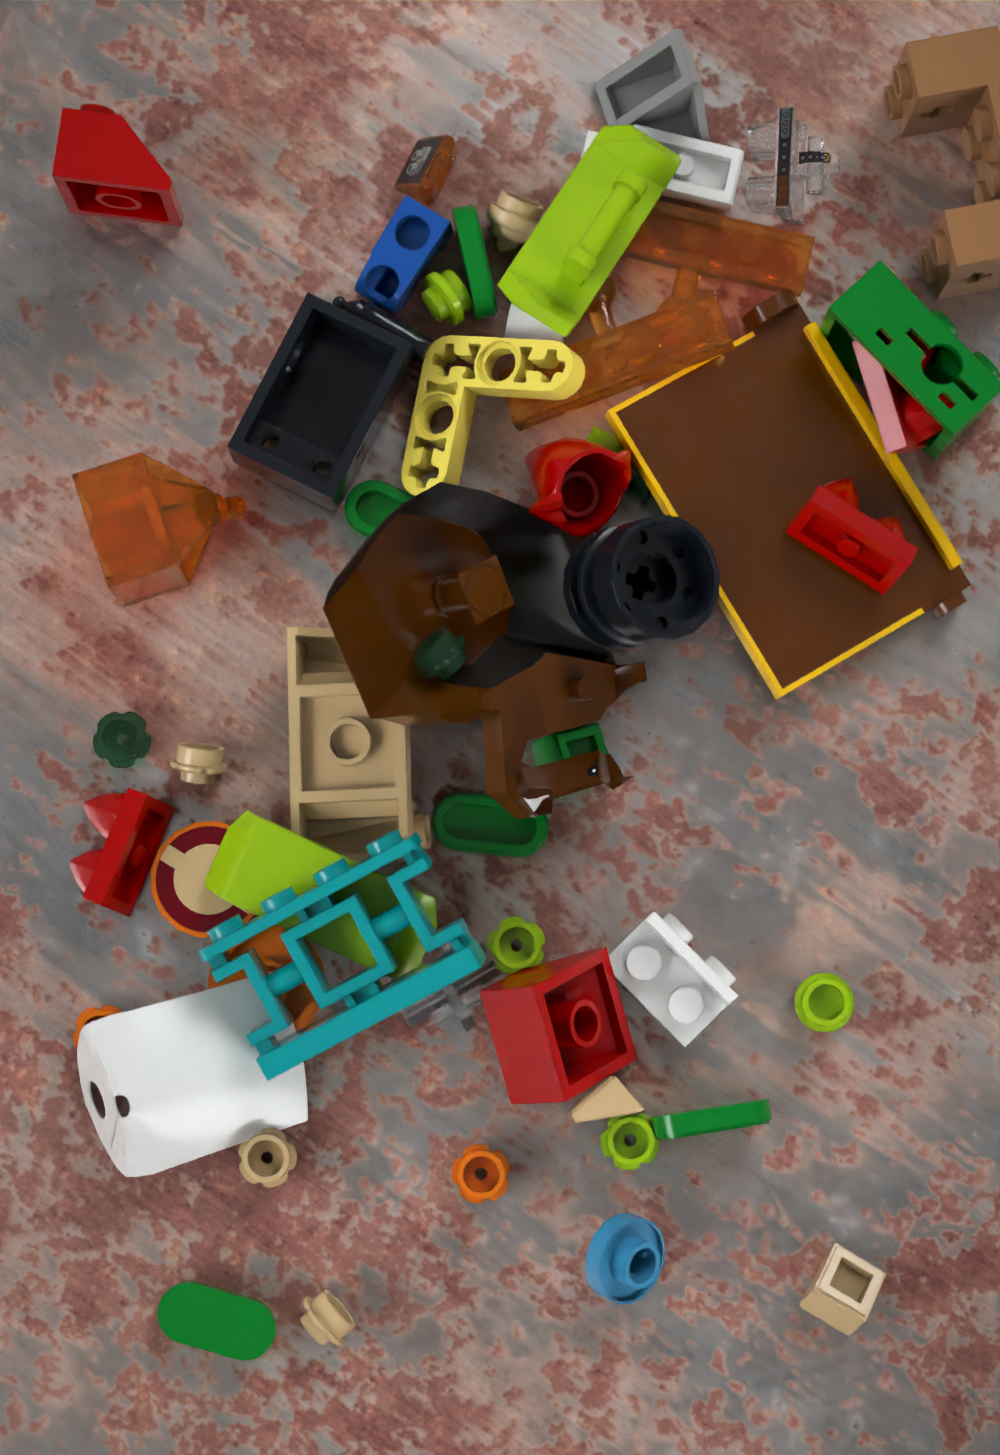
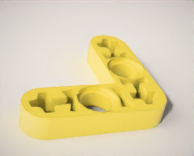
M448 335L434 341L423 360L401 468V481L404 488L411 495L416 496L439 482L459 485L477 395L543 400L567 399L578 391L585 378V365L582 358L564 343L554 340ZM505 354H513L515 357V367L511 375L503 381H494L492 377L494 363ZM457 356H459L467 363L474 364V371L468 367L454 366L451 367L448 373L445 371L446 363L455 362ZM559 361L565 365L563 372L554 373L552 380L539 371H533V363L539 368L546 369L556 368ZM444 406H451L453 410L451 425L442 433L433 434L431 430L433 415L438 409ZM429 444H432L435 447L444 449V451L434 448L433 452H431L427 448ZM435 467L439 469L437 478L428 479L426 484L422 482L424 473L433 472Z

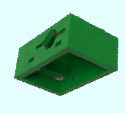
M881 260L828 308L819 329L824 334L846 372L866 392L867 390L852 342L858 341L942 426L938 433L926 439L927 446L922 448L933 461L972 426L1000 394V381L998 380L1000 374L991 360L980 352L972 353L957 338L958 330L953 322L939 310L931 312ZM877 335L886 336L891 343L887 346ZM908 335L916 336L929 350L935 347L931 360L924 371L922 370L921 360L925 352ZM941 394L953 404L951 409L938 398Z

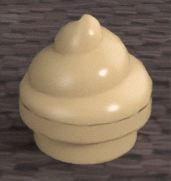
M501 190L497 202L491 201L486 212V216L491 222L490 232L497 239V250L501 253L516 249L520 243H525L539 223V218L544 208L526 197Z

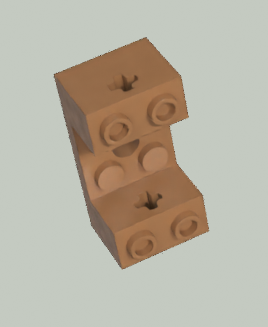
M996 25L906 42L898 64L893 65L892 78L889 85L885 86L883 91L884 106L888 119L890 121L897 120L900 138L967 125L962 130L963 150L968 162L975 161L979 181L975 182L974 185L976 204L944 210L933 231L929 234V238L924 245L925 249L920 250L919 258L925 283L933 282L936 300L1000 288L999 27Z

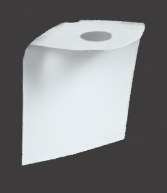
M249 978L145 1007L112 1014L88 1023L81 1029L77 1047V1062L85 1105L101 1142L117 1169L125 1177L156 1174L249 1141L264 1128L282 1130L308 1121V1097L304 1062L267 1081L256 1061L260 1054L255 1045L251 1046L246 1037L253 1028L271 1019ZM292 1023L288 1028L275 1034L276 1039L279 1041L296 1032L294 1024ZM92 1082L96 1084L101 1093L105 1107L104 1118L95 1106L91 1092ZM117 1095L126 1097L130 1103V1111L126 1117H122L117 1108L115 1099Z

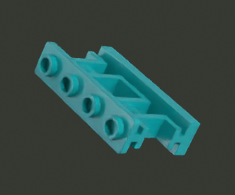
M395 829L366 845L365 847L370 856L349 867L345 858H341L314 873L312 876L317 885L296 895L292 886H289L259 903L264 913L254 919L243 923L238 914L207 931L211 942L200 949L198 953L203 962L208 961L213 969L211 973L216 982L244 969L271 1018L253 1028L246 1036L251 1046L255 1045L260 1054L256 1061L267 1081L482 967L487 957L476 937L471 938L463 917L435 931L408 881L433 865L428 853L425 854L420 845L422 840L417 831L402 838L398 829ZM403 856L407 864L391 872L386 877L400 904L373 917L359 890L336 901L332 893ZM350 912L377 963L330 987L303 936ZM293 914H297L300 922L285 929L280 934L293 959L292 962L269 974L255 947L233 958L231 957L228 949ZM412 925L427 953L447 942H450L453 948L382 985L380 978L395 971L399 966L394 953L386 941L388 937ZM306 982L320 1010L342 998L345 1001L346 1005L279 1041L276 1039L275 1034L288 1028L294 1021L281 996L287 991Z

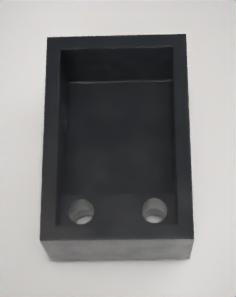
M308 292L227 446L233 462L337 513L414 364L413 343ZM268 440L278 441L277 446L272 449L263 448L264 443ZM321 465L331 467L330 471L324 475H318L314 472Z

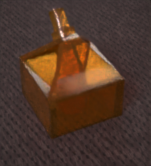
M141 452L72 474L107 586L123 607L190 586L215 528L222 526L226 520L241 519L246 513V504L240 496L222 497L219 493L213 492L195 480Z

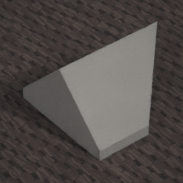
M674 29L594 83L608 125L637 124L710 142L702 84L682 29Z

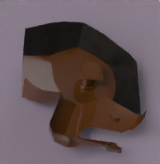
M439 482L404 502L382 521L336 577L326 596L323 610L370 719H382L404 726H433L468 723L482 717L486 793L514 818H530L551 814L553 799L601 784H605L606 787L612 790L634 776L624 777L611 754L605 755L601 750L536 767H530L523 763L522 758L528 740L600 720L606 709L625 690L636 683L647 681L645 661L633 664H616L610 647H603L583 635L569 616L563 595L564 568L572 553V548L565 531L548 521L528 513V508L487 491Z

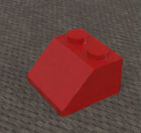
M83 104L80 106V110L62 108L52 177L70 213L178 227L183 226L184 215L171 178L121 115H117L112 109L98 104Z
M606 947L591 949L516 971L479 991L511 1104L566 1102L637 1060Z

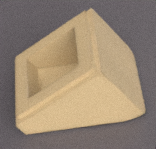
M608 1076L569 1110L570 1113L568 1115L574 1122L582 1123L639 1113L644 1109L616 1076Z
M835 1242L800 1302V1307L840 1332L852 1335L866 1321L887 1273Z

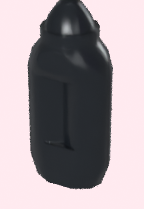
M342 296L334 298L333 305L413 343L414 360L423 363L424 357L433 343L431 339L382 312L372 302L364 300L346 302Z

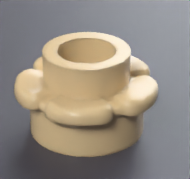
M178 743L176 759L170 760V766L181 771L180 780L194 784H214L216 774L225 773L228 765L223 763L225 748L208 743Z
M275 1128L262 1129L259 1134L254 1135L249 1141L241 1143L238 1151L239 1156L242 1157L239 1169L243 1177L252 1184L263 1183L267 1188L276 1187L284 1183L288 1178L289 1170L294 1169L297 1162L295 1146L292 1143H288L286 1135ZM265 1152H270L273 1155V1160L269 1164L262 1161V1154Z
M324 1289L313 1299L309 1296L303 1299V1306L308 1312L300 1320L310 1336L322 1346L329 1341L337 1346L344 1344V1336L355 1327V1322L340 1300L327 1289Z

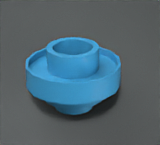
M627 1212L614 1215L600 1226L593 1235L587 1250L585 1265L588 1284L597 1295L620 1305L635 1303L647 1295L657 1282L664 1263L665 1245L662 1233L656 1224Z

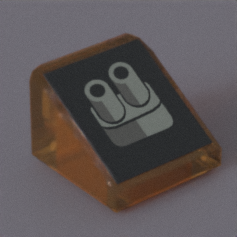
M445 134L418 140L395 182V189L428 206L431 203L434 204L456 161V143L454 138Z

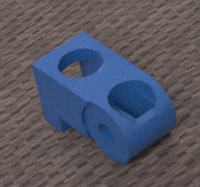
M405 195L372 249V255L357 280L355 292L393 315L398 314L411 298L419 281L438 252L444 250L454 235L451 222Z

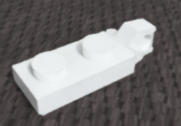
M637 124L633 125L681 158V165L663 192V196L726 211L731 210L745 151ZM587 131L581 158L598 132Z

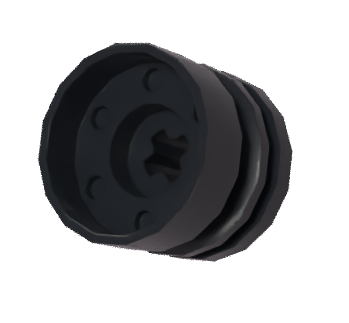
M658 514L606 528L586 536L573 548L564 568L563 595L569 616L583 635L603 647L627 649L649 643L674 640L694 633L710 618L719 597L720 571L714 550L699 529L680 517Z

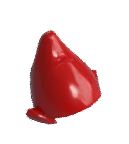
M562 438L534 448L525 457V465L530 471L529 485L537 501L531 505L528 513L548 521L557 528L574 536H584L593 533L605 525L616 513L624 490L628 488L631 481L630 450H621L616 453L601 444L583 439Z

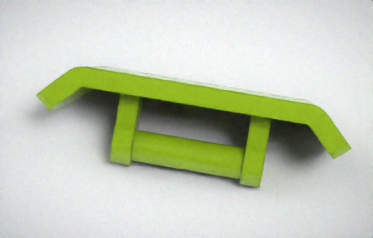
M633 125L602 126L497 286L512 304L558 334L568 337L681 165V158Z
M246 810L228 827L204 883L205 887L218 897L259 916L264 913L259 903L289 886H292L296 895L317 885L312 876L314 873L341 858H345L349 867L358 862ZM376 870L332 893L336 901H339L359 890L373 917L400 904L386 879L387 875ZM412 887L436 930L438 922L435 898ZM350 912L303 936L367 968L377 963ZM295 913L276 925L287 929L300 922ZM412 925L386 939L399 966L395 971L385 976L396 979L420 965L426 950Z

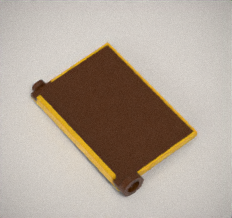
M791 289L784 290L770 297L749 311L741 319L749 332L748 334L616 405L604 415L624 449L630 450L633 464L664 515L680 517L699 529L713 548L720 571L717 603L776 700L925 612L932 610L937 619L967 601L962 591L971 586L959 566L963 562L898 455L886 454L876 419L824 334L819 329L816 321L810 322ZM852 477L858 495L859 511L873 520L885 516H897L903 528L906 541L919 548L911 565L884 595L785 533L794 515L818 485L824 486L828 482L837 479Z

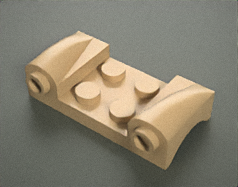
M287 627L291 831L357 862L370 856L365 847L366 845L395 829H398L402 838L417 831L422 840L420 845L423 849H429L431 845L428 813H420L417 802L412 801L410 726L382 719H370L331 628ZM401 856L392 862L406 861L404 860L403 856Z

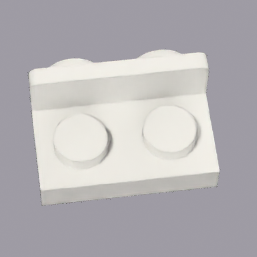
M653 911L609 954L615 979L685 1048L727 1005H730L738 997L730 988L736 979L714 956L710 955L703 961L687 945L694 937L676 917L668 913L662 919Z

